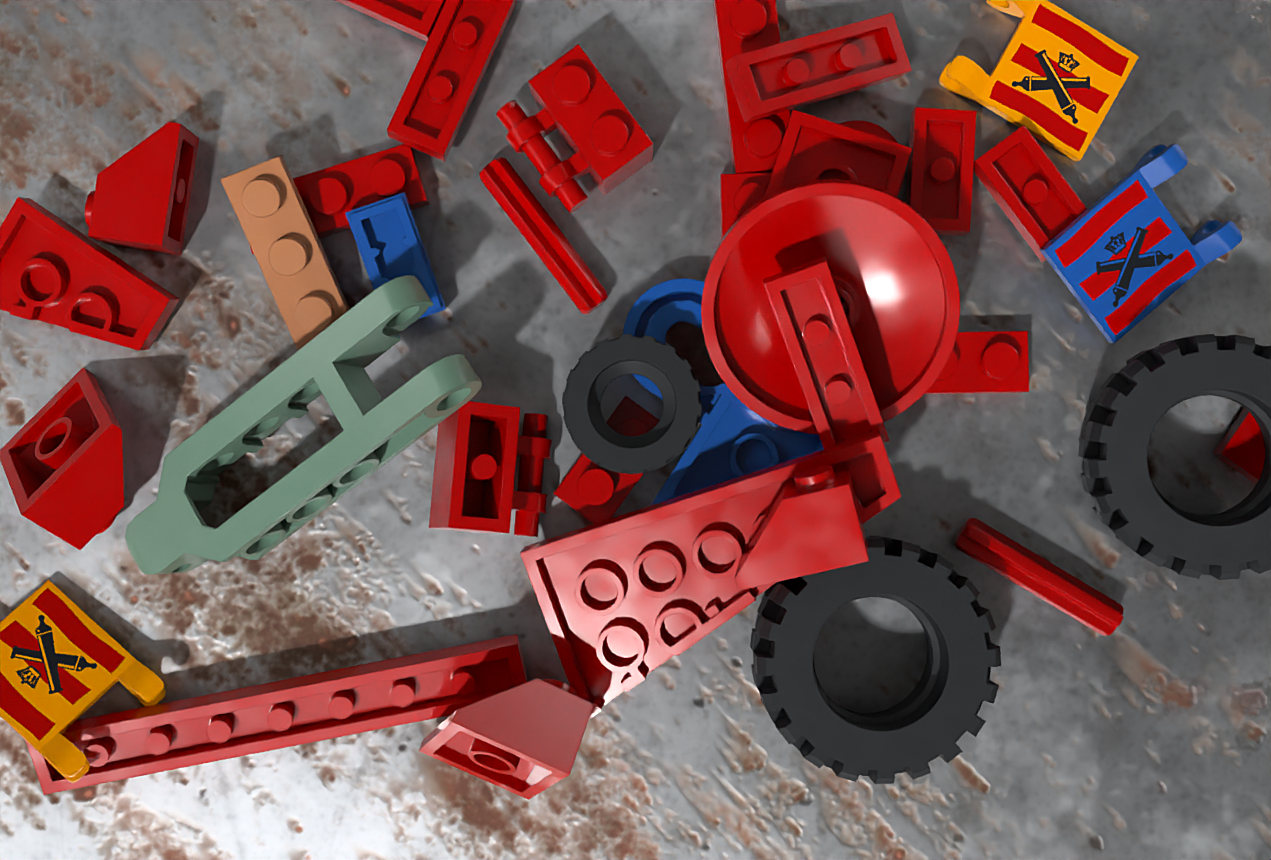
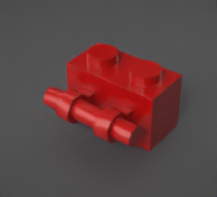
M579 44L528 81L533 101L541 111L528 117L516 100H512L502 106L496 113V116L508 130L506 135L507 141L516 153L524 152L542 176L539 180L540 185L549 197L557 196L569 213L579 209L589 199L577 183L587 173L602 193L606 195L653 160V142ZM554 130L557 131L574 154L567 160L561 161L544 139Z
M468 401L439 423L429 528L486 534L510 533L511 511H516L514 535L538 537L540 513H546L548 497L547 494H542L544 460L551 459L552 440L546 439L548 415L524 413L522 435H518L521 407ZM517 456L520 457L518 489L513 491Z

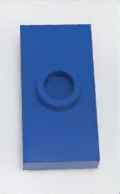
M401 193L345 213L374 290L397 277L405 275L415 276L434 304L428 307L427 311L420 318L447 309L406 193Z

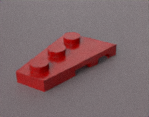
M18 197L0 227V310L10 312V315L46 322L67 328L70 332L141 351L151 348L180 300L31 198Z

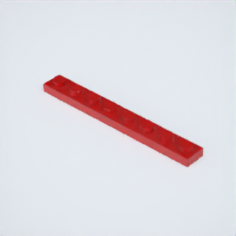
M514 634L76 720L61 734L86 756L90 764L89 771L75 783L65 779L26 740L25 742L43 794L46 795L449 716L460 708L529 682L519 636Z

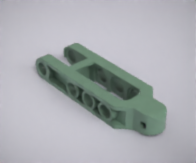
M405 275L397 277L375 289L164 457L156 501L134 517L126 528L125 539L128 549L138 568L144 574L184 573L199 567L209 559L228 562L234 556L250 560H259L457 411L479 392L482 382L463 354L447 356L432 363L384 400L364 369L401 340L399 333L420 318L427 311L428 307L434 305L415 276ZM323 394L344 431L218 528L209 527L200 516L199 511L213 501L216 483L220 481L218 475L244 454L258 452L264 447L262 440L292 417L301 418L308 413L309 410L306 406Z

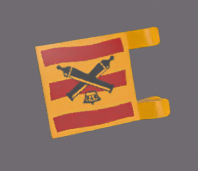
M986 0L993 8L1022 18L990 75L971 59L965 56H957L944 67L939 76L940 85L955 94L978 102L1019 128L1025 125L1035 138L1073 161H1080L1139 56L1048 0Z
M50 580L45 582L0 622V717L71 783L79 781L89 771L90 764L86 756L61 734L114 684L120 681L145 707L157 705L166 696L163 681L153 671L136 660Z

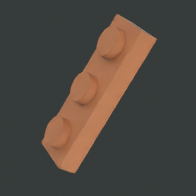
M279 155L225 176L220 181L297 350H299L349 311L350 307L284 157Z

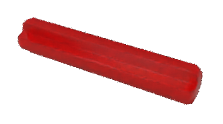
M499 157L487 164L479 173L482 183L580 312L588 314L601 306L608 298L606 289L507 159Z
M969 518L959 529L954 544L958 550L1097 633L1109 636L1121 624L1124 617V608L1120 603L977 518Z

